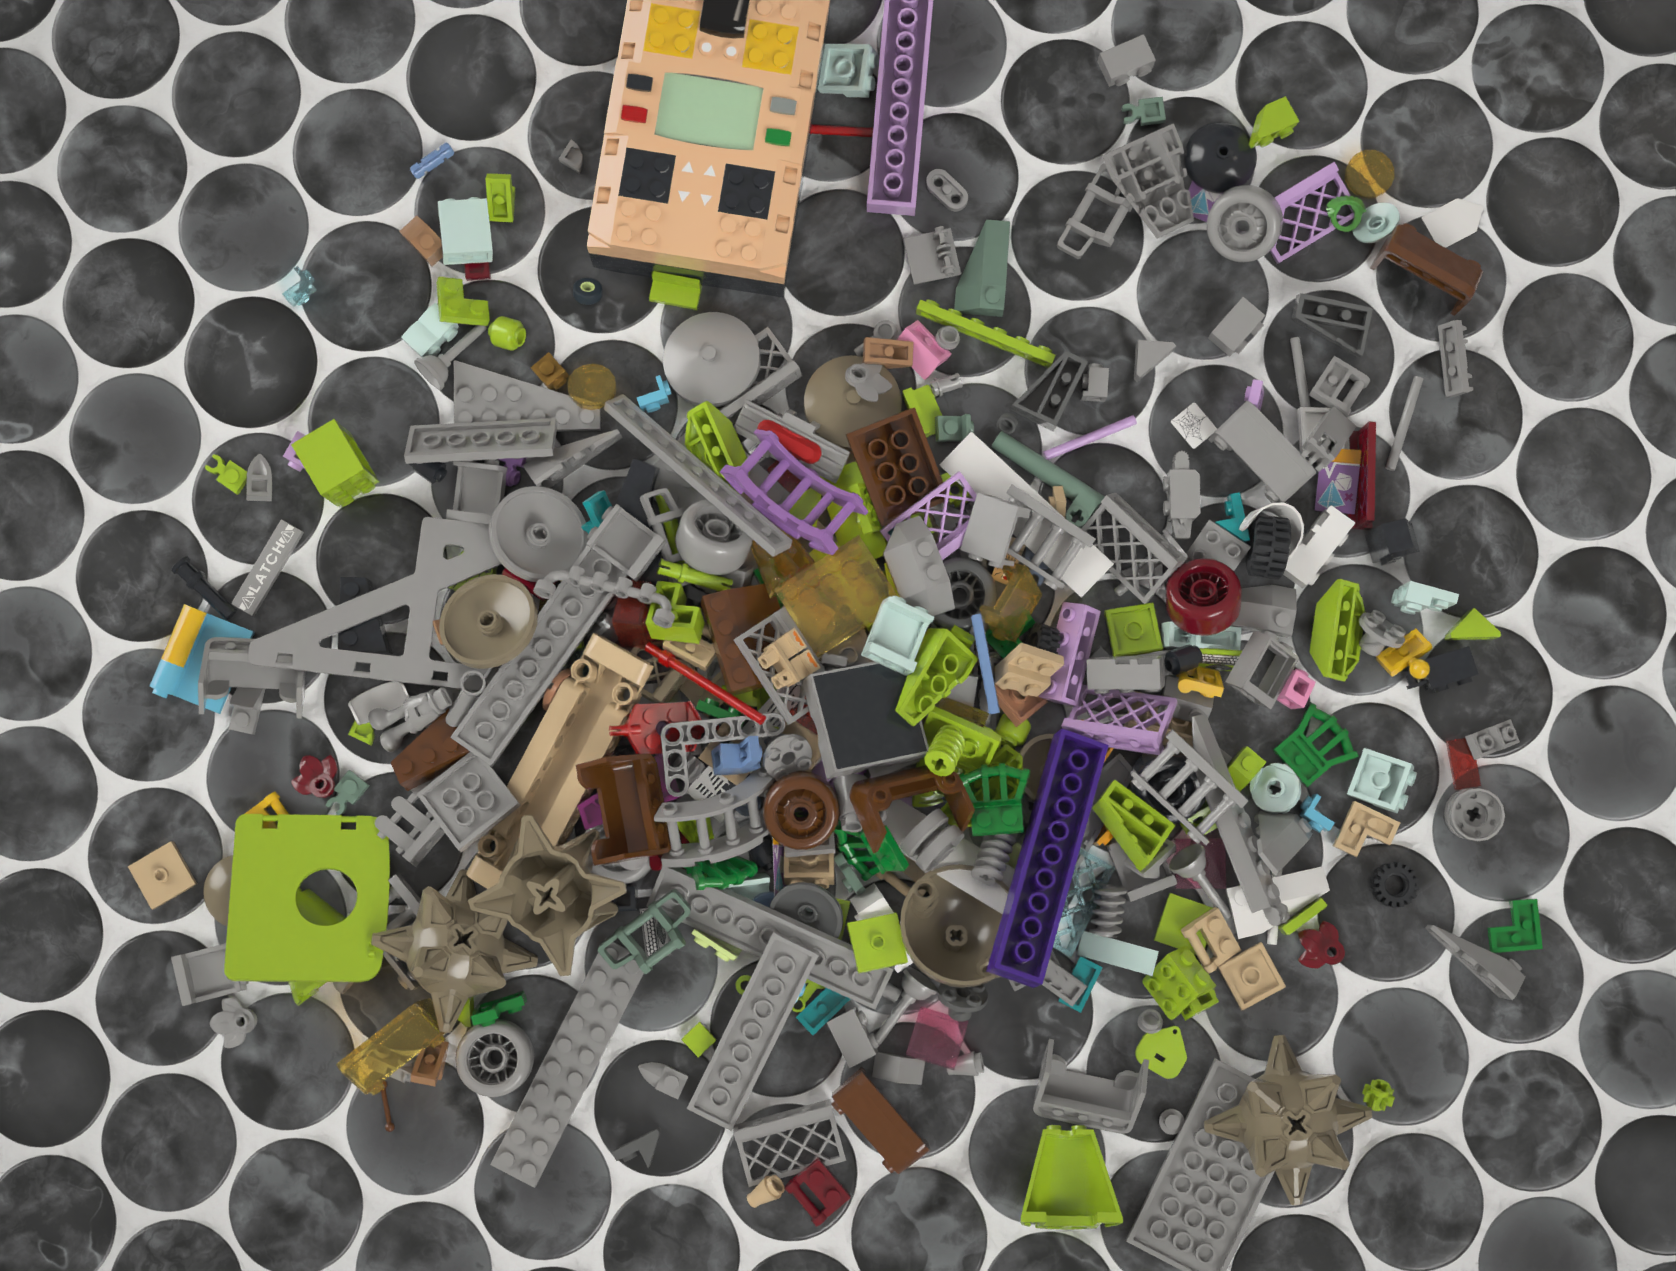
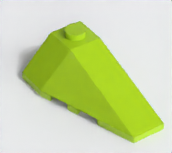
M928 628L914 660L917 662L914 672L907 675L895 711L911 726H915L935 708V704L938 701L946 698L957 684H962L968 678L979 658L948 629Z

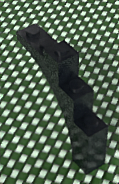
M634 458L616 504L653 531L652 526L649 527L648 518L640 497L645 493L655 490L660 468ZM650 497L649 502L653 509L654 497ZM661 551L638 580L637 588L641 589L644 583H649L656 587L657 581L669 582L668 576L657 574V568L662 567L659 566L660 559H663ZM694 584L683 586L686 597L690 598L689 603L702 608V596L708 595V593L703 592L702 589Z

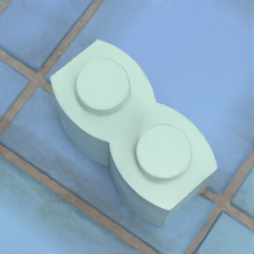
M434 303L422 314L418 321L407 329L401 338L420 357L423 358L428 355L437 356L441 351L440 346L445 341H451L457 335L459 326L457 323L439 322L438 305Z

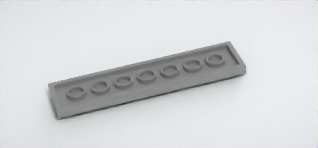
M774 930L687 1107L688 1110L730 1131L733 1130L819 956V952Z

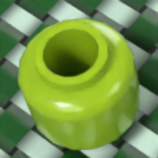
M500 316L490 324L488 335L494 346L514 351L524 344L526 330L521 321Z
M1004 713L998 722L995 732L1002 736L1001 745L1007 744L1015 749L1018 746L1024 745L1031 730V724L1026 719L1019 726L1015 727Z

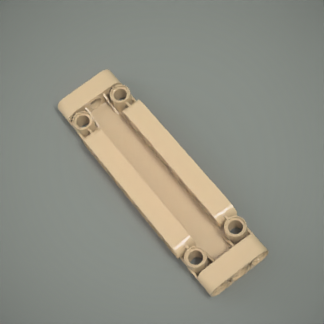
M596 633L592 634L581 659L576 660L572 664V676L566 678L560 685L507 785V788L521 806L489 830L487 835L481 837L478 842L479 851L466 872L469 878L487 889L499 883L500 876L507 865L514 845L518 838H520L522 816L532 815L553 846L560 847L566 843L580 817L577 806L589 799L594 790L585 789L581 786L577 779L576 765L612 756L623 735L610 736L609 732L619 730L609 731V726L626 724L633 706L641 700V691L654 668L652 664L605 637L598 636ZM588 665L589 673L584 677L583 668ZM628 688L630 697L625 701L623 693ZM493 840L496 844L494 852L490 849V844Z

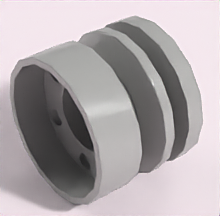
M1480 788L1460 789L1447 800L1443 812L1445 823L1449 830L1459 838L1472 841L1488 840L1497 835L1503 826L1505 818L1504 807L1499 798L1492 792ZM1474 809L1473 812L1477 815L1476 818H1470L1466 814L1467 810Z

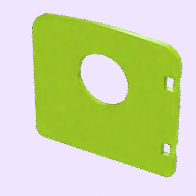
M243 814L237 818L224 973L229 980L369 981L378 974L382 966L384 951L371 945L373 933L387 931L390 851L389 838L386 836L384 839H381L377 835L380 831L375 826L377 817ZM263 821H278L277 829L263 828ZM342 822L356 823V830H341ZM327 869L337 870L347 875L356 887L357 901L353 911L346 919L334 925L320 926L307 921L300 914L296 904L299 886L314 872Z

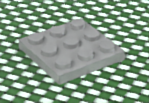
M469 752L417 793V796L460 852H463L521 806L494 769L472 752Z

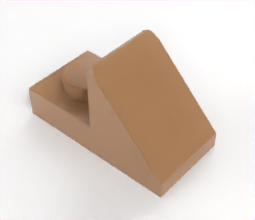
M865 337L863 363L882 365L886 369L912 367L914 342Z
M424 1038L411 1073V1082L436 1086L437 1080H441L443 1077L449 1042Z

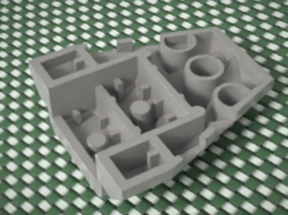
M1174 123L1102 155L1111 179L1156 238H1160L1194 221L1190 191L1185 190L1183 180L1187 176V170L1181 167L1180 155L1184 154L1183 145Z

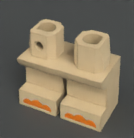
M795 627L763 649L764 652L758 658L763 668L767 669L773 665L776 669L777 674L771 678L776 689L785 686L790 687L821 668L809 649L788 660L807 647Z

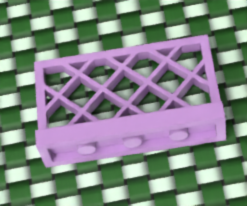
M1335 162L1274 197L1280 205L1283 216L1285 208L1288 206L1298 208L1295 221L1283 218L1284 223L1294 225L1291 238L1281 235L1279 237L1281 240L1290 242L1288 252L1280 256L1276 249V244L1270 251L1277 264L1336 229L1331 223V218L1328 228L1316 227L1319 214L1328 216L1327 212L1320 210L1323 198L1332 200L1340 197L1341 194L1343 197L1346 195L1351 196L1337 173L1339 169ZM1334 180L1338 187L1336 196L1324 194L1326 183ZM1306 195L1319 196L1316 209L1304 206ZM1350 205L1348 206L1352 212L1346 217L1337 215L1339 225H1343L1354 218V212ZM1302 210L1314 213L1312 225L1299 223ZM1298 226L1310 229L1308 240L1305 242L1295 239ZM1314 231L1320 232V233L1316 234L1315 236H1313V235H1314ZM1294 243L1300 244V245L1296 246L1295 248H1293Z
M958 471L883 527L880 532L888 542L890 535L887 532L904 519H910L911 514L915 511L925 512L923 521L926 526L928 513L942 515L940 529L928 527V529L939 532L936 545L943 560L961 547L970 519V515H963L965 500L975 502L977 494L961 472ZM958 479L964 486L962 497L949 495L950 485ZM946 489L945 494H940V492ZM967 492L972 498L966 497ZM935 496L944 497L942 511L929 510L930 500ZM948 498L961 500L959 514L946 512ZM924 504H926L925 509H921V508H920V507H922ZM946 515L959 517L958 525L954 530L944 529ZM963 518H968L966 521L962 523Z
M1082 685L1077 707L1073 706L1069 718H1064L1061 726L1068 731L1107 744L1110 748L1159 755L1164 748L1162 742L1176 708L1177 700L1176 698L1137 692L1120 693L1116 689H1109V693L1097 694L1094 693V689H1088V685ZM1086 694L1098 696L1097 699L1087 704L1084 701ZM1112 698H1120L1122 702L1109 707L1106 701ZM1137 701L1144 702V706L1134 711L1130 707L1131 704ZM1103 704L1106 710L1094 715L1091 709ZM1159 705L1168 706L1167 710L1159 714L1153 709ZM1126 707L1129 713L1117 719L1114 713ZM1150 711L1153 717L1141 723L1138 716ZM1088 712L1090 718L1084 721L1076 720L1077 716ZM1109 715L1114 720L1109 724L1098 722ZM1132 719L1138 724L1132 728L1122 726V724ZM1157 722L1160 725L1158 732L1146 730L1147 727Z

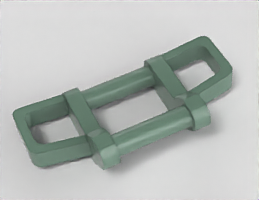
M671 890L659 900L649 904L647 910L626 926L617 928L615 933L599 945V954L612 969H618L635 959L644 974L649 973L653 969L652 966L676 948L681 949L686 945L677 926L690 915L691 906L678 890ZM671 898H675L685 910L674 921L661 907L662 904ZM655 917L667 931L671 941L647 957L641 946L631 936V933ZM617 938L630 952V954L620 960H614L605 949Z

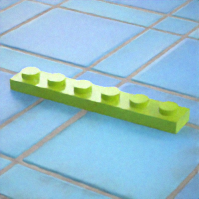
M929 299L926 302L923 300L919 301L916 308V314L944 326H952L958 332L1046 368L1053 364L1056 355L1045 346L1039 345L1035 347L1029 344L1030 341L1023 337L1016 336V338L1008 336L1007 332L1001 328L994 327L991 329L986 327L983 321L976 318H971V320L964 318L962 313L954 309H949L948 311L942 309L935 301Z

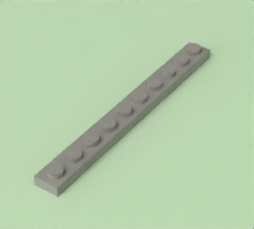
M624 394L605 402L604 410L772 557L791 547L792 540Z

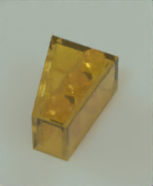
M783 530L781 531L792 540V544L789 549L774 557L754 540L751 545L752 553L770 599L806 580L817 564L801 543Z

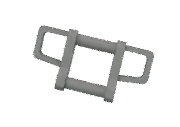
M1105 163L1099 168L1092 183L1087 185L1085 196L1073 217L1069 218L1066 222V229L1057 243L1058 249L1076 259H1080L1092 243L1111 247L1114 242L1113 237L1127 212H1131L1133 208L1126 198L1119 197L1120 189L1118 187L1113 195L1096 185L1103 172L1109 173ZM1094 197L1118 209L1105 233L1095 231L1080 223ZM1070 230L1088 239L1080 251H1076L1063 243Z
M667 488L645 493L640 497V501L648 518L649 527L652 526L654 533L661 536L667 542L661 550L663 559L673 563L683 561L679 553L672 554L662 523L682 518L683 513L688 507L678 509ZM657 495L663 496L670 512L655 516L649 498ZM668 577L669 582L680 583L677 579ZM684 581V582L681 583V584H682V587H683V586H686V585H689V584H692V583H689V582H685V581Z

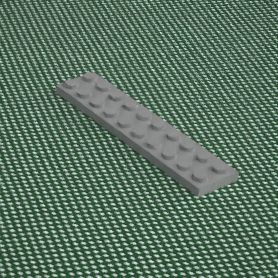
M588 545L573 565L583 568L585 576L594 577L595 572H603L609 576V582L617 583L620 577H628V575ZM562 580L556 588L553 597L546 602L539 612L535 633L527 647L518 656L499 668L450 738L490 766H493L615 594L608 591L596 592L590 587L583 585L575 587Z
M662 867L647 907L653 901L659 900L671 890L676 889L691 906L690 915L682 923L760 958L775 930L819 952V956L807 978L808 980L874 1010L876 1009L895 966L858 974L852 945L727 888L709 887L704 890H696L695 880L692 874L686 873L687 870L680 867ZM671 898L661 905L668 916L674 919L678 918L685 911L675 898Z
M612 942L605 948L614 960H620L630 954L627 948L615 942ZM598 952L490 1164L491 1166L534 1188L537 1186L644 975L635 959L618 969H612Z

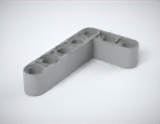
M777 713L763 714L766 716L764 723L760 725L753 721L756 727L751 734H745L741 730L743 721L752 720L746 715L667 724L661 731L667 791L674 797H680L687 793L689 789L685 745L746 739L748 736H758V738L776 736L782 733L785 728L783 717ZM771 717L778 718L781 723L780 728L774 732L769 731L766 727V722ZM721 722L728 723L731 728L730 733L724 737L716 733V726ZM694 725H701L705 728L703 738L695 739L691 736L690 731ZM675 727L679 730L680 737L677 741L670 742L667 740L665 732L668 728ZM671 753H679L682 756L683 760L680 766L673 767L668 763V756ZM675 778H681L685 783V788L680 792H675L671 789L670 783Z

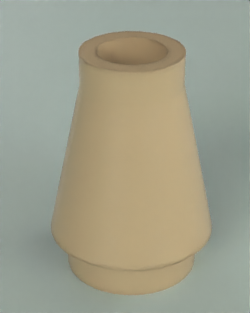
M776 1175L766 1176L747 1195L748 1203L756 1208L761 1204L779 1199L785 1190L782 1180Z

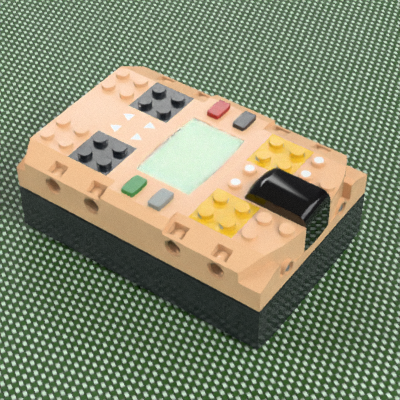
M627 0L588 227L587 249L593 267L651 278L652 271L698 279L703 286L784 298L829 25L830 0Z

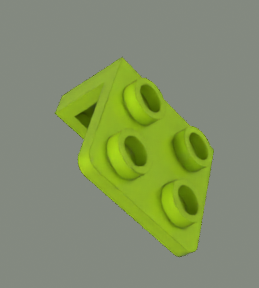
M1187 946L1168 953L1155 966L1153 976L1146 975L1143 978L1144 986L1171 1020L1177 1018L1196 998L1211 992L1216 987L1210 975L1204 970Z

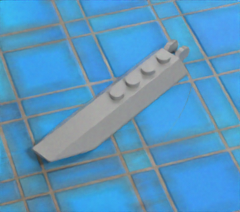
M1206 714L1193 716V749L1234 786ZM1198 769L1195 773L1200 785L1205 782L1204 778L1206 775ZM1219 787L1215 790L1212 788L1205 796L1211 812L1224 799L1222 796L1225 792ZM1237 804L1234 807L1231 806L1215 823L1251 913L1263 909L1265 917L1271 926H1279L1280 923H1286L1290 919L1288 907L1281 903L1280 892L1272 880L1270 869L1258 855V838L1254 835L1251 828L1250 817L1243 807L1241 808Z

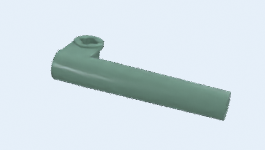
M1003 431L999 433L991 446L1050 487L1063 486L1065 497L1073 502L1066 512V520L1080 529L1086 524L1090 516L1095 513L1105 497ZM1078 515L1079 519L1076 523L1072 522V517Z

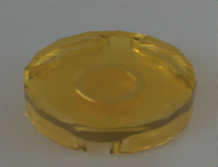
M1364 150L1356 153L1346 167L1345 181L1349 189L1360 197H1379L1391 187L1394 180V167L1391 160L1384 153L1377 150Z
M598 364L582 365L575 369L569 376L567 383L571 400L580 408L588 410L604 407L606 401L615 397L617 390L614 375L609 369Z

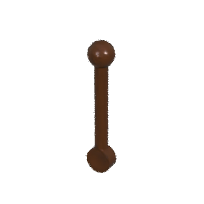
M379 1080L377 1087L381 1090L387 1122L385 1129L388 1132H392L395 1129V1125L391 1122L386 1094L388 1083L386 1080Z

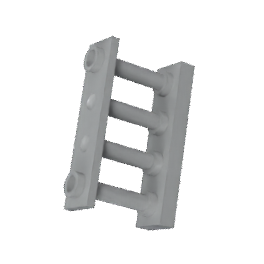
M1011 484L1006 492L1011 496L1009 501L1021 506L1024 504L1030 508L1031 516L1010 548H1008L1007 553L1045 577L1046 579L1043 583L1054 590H1057L1058 586L1064 589L1066 585L1059 580L1081 548L1084 549L1086 545L1091 548L1096 539ZM1045 518L1052 523L1050 526L1052 529L1032 560L1028 561L1020 556L1018 552L1039 520L1042 522ZM1067 532L1073 536L1071 540L1073 543L1053 573L1049 575L1040 569L1039 566L1059 535Z
M1172 729L1165 736L1169 740L1166 743L1167 747L1141 774L1133 769L1130 772L1131 776L1134 777L1131 782L1139 790L1143 791L1146 789L1182 822L1190 830L1187 833L1188 836L1197 844L1202 841L1207 845L1209 839L1204 834L1231 806L1234 807L1237 804L1242 808L1248 802V799ZM1181 751L1188 758L1185 761L1186 764L1158 792L1148 781L1175 753L1178 754ZM1200 769L1206 775L1204 778L1205 782L1177 810L1166 799L1193 771L1196 772ZM1219 787L1225 792L1222 796L1224 799L1195 827L1185 816L1212 788L1215 790Z
M395 874L388 880L392 885L389 891V904L396 898L400 899L402 897L407 906L405 911L387 925V930L400 928L412 917H417L421 899L401 874ZM384 951L383 956L398 973L399 977L397 979L405 989L410 988L411 991L417 989L419 984L415 981L411 972H408L399 961L400 959Z

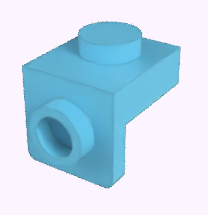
M660 375L656 376L660 390L637 397L642 411L654 412L661 408L660 405L669 403L667 395L672 393L667 380L662 381Z
M1313 794L1311 797L1307 796L1302 802L1300 816L1309 821L1313 830L1319 833L1322 830L1324 832L1330 831L1334 822L1314 809L1321 796Z

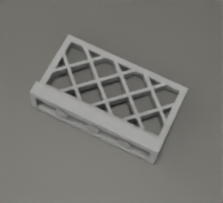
M768 327L755 335L758 345L759 341L766 336L772 341L771 350L760 349V354L769 355L768 365H760L759 369L766 371L765 379L760 382L755 381L752 385L753 387L743 396L719 410L732 424L737 421L746 399L760 406L802 377L799 366L791 359ZM773 356L784 357L787 361L781 368L771 367Z
M1116 492L1108 494L1101 501L1100 507L1082 527V530L1087 533L1089 529H1097L1098 543H1093V545L1098 546V549L1103 554V546H1114L1115 560L1110 561L1116 563V567L1112 565L1108 570L1137 598L1146 604L1172 573L1186 561V558ZM1105 509L1112 515L1113 525H1102L1101 514ZM1113 528L1114 542L1103 543L1102 529ZM1118 528H1126L1130 532V542H1119ZM1120 545H1131L1132 559H1120ZM1136 545H1144L1147 548L1148 558L1137 559ZM1161 561L1168 570L1163 575L1155 576L1154 562ZM1132 562L1133 576H1125L1121 572V563ZM1137 562H1148L1149 576H1138ZM1150 579V591L1146 595L1139 589V580Z
M783 607L735 638L734 642L789 725L809 712L808 706L803 708L804 704L808 705L807 700L804 699L805 692L802 684L807 677L795 683L801 686L799 698L788 695L789 687L787 686L784 687L783 693L776 692L771 679L776 675L774 666H770L769 672L762 670L759 666L758 658L762 654V641L772 643L795 627L807 647L788 660L809 649L821 667L812 674L826 670L787 609ZM769 622L775 630L774 638L763 635L764 627ZM746 637L757 639L756 651L748 649L743 639ZM788 700L798 703L797 713L793 716L787 709Z
M830 1099L736 1124L733 1128V1134L737 1142L749 1187L758 1185L766 1176L776 1175L779 1178L799 1174L811 1164H804L797 1160L803 1149L816 1155L813 1161L818 1157L823 1159L822 1162L826 1166L846 1161ZM830 1119L832 1128L827 1136L815 1130L819 1122ZM802 1127L809 1131L803 1143L791 1137L795 1128ZM777 1133L785 1138L779 1149L766 1143L770 1135ZM812 1133L824 1139L818 1151L806 1145ZM833 1133H834L835 1141H834L833 1139H831V1136H832ZM753 1140L760 1144L754 1156L744 1150L743 1142ZM788 1140L800 1146L794 1158L782 1152ZM828 1142L838 1148V1156L829 1158L822 1154ZM763 1147L776 1153L770 1164L757 1158ZM779 1155L791 1161L786 1170L780 1171L773 1167ZM747 1158L751 1159L750 1164H748ZM755 1162L767 1168L763 1176L752 1179L750 1169Z

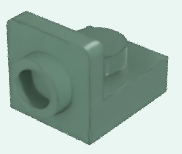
M970 414L935 417L936 442H962L970 432H974V423L971 421Z

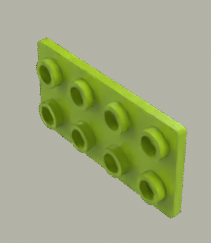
M856 461L844 465L836 483L820 476V478L839 489L858 494L863 499V505L868 510L866 515L853 511L835 532L838 544L845 551L843 556L847 561L852 559L857 565L883 557L888 543L880 532L883 527L880 526ZM831 502L827 507L831 521L843 508L834 502Z

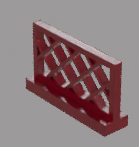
M1369 421L1360 430L1353 431L1349 437V449L1361 450L1355 514L1346 513V516L1355 522L1351 529L1371 530L1372 522L1375 521L1376 422Z

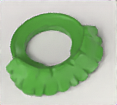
M1347 195L1332 199L1328 202L1326 208L1332 225L1337 230L1343 232L1354 230L1360 224L1362 214L1367 211L1361 199ZM1350 205L1354 212V220L1350 225L1343 227L1337 222V213L1341 206Z

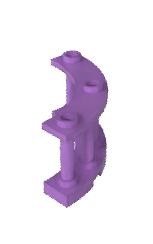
M756 429L753 433L761 442L741 466L725 465L720 473L740 495L744 492L754 502L751 505L778 528L797 540L803 537L810 541V547L833 556L838 550L837 545L833 541L834 533L853 511L863 515L868 513V510L863 505V499L856 493H849L833 486L820 478L816 471L806 468L785 449L774 432ZM768 450L780 463L760 486H756L748 477V473ZM788 469L801 482L782 504L777 505L768 497L767 492ZM810 487L821 494L823 498L804 520H799L791 515L789 510ZM831 502L843 507L825 529H818L812 526Z

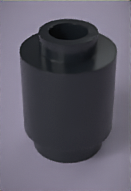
M409 463L413 467L414 472L432 484L436 481L441 482L447 474L446 463Z
M1185 645L1168 651L1165 655L1164 665L1173 675H1178L1197 668L1203 661V655L1198 646Z
M765 836L763 837V843L749 850L758 870L763 868L766 872L773 869L774 866L773 843L770 837Z

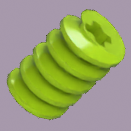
M950 724L940 727L924 757L926 766L936 775L948 776L952 774L965 749L966 741L958 726Z

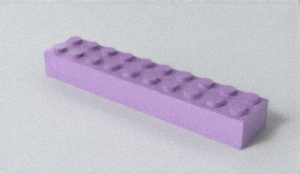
M885 0L867 212L915 216L933 0Z

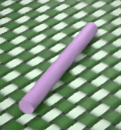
M1134 415L1043 451L1044 457L1047 460L1136 425L1137 421Z

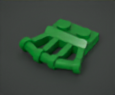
M1312 702L1307 706L1297 729L1273 749L1285 765L1295 772L1305 787L1311 785L1331 766L1359 757L1357 751H1354L1348 730L1346 728L1342 729L1336 722L1338 719L1334 715L1331 716L1316 708V705ZM1311 717L1324 722L1308 737L1303 734ZM1329 728L1335 736L1320 750H1317L1312 742ZM1340 742L1345 755L1327 761L1323 756Z
M999 763V766L982 764L981 767L967 774H958L975 809L971 818L973 836L1024 833L1022 797L1029 779L1030 769L1024 768L1021 770L1005 765V763ZM990 776H1000L1001 800H990ZM1006 776L1020 779L1014 799H1008ZM982 778L984 801L976 800L969 783Z
M838 820L834 830L838 838L837 846L840 851L845 853V859L848 864L853 865L861 874L864 882L879 872L884 874L886 871H905L909 866L887 825H884L887 833L878 852L873 853L863 829L859 832L843 831L841 821ZM847 834L854 835L857 837H847ZM853 848H867V850L854 851ZM874 861L876 864L868 868L863 862Z
M740 856L711 864L710 860L695 862V866L683 867L687 870V874H692L696 890H704L709 887L725 889L730 884L740 885L744 879L753 877L758 872L757 865L754 862ZM702 871L710 877H704Z

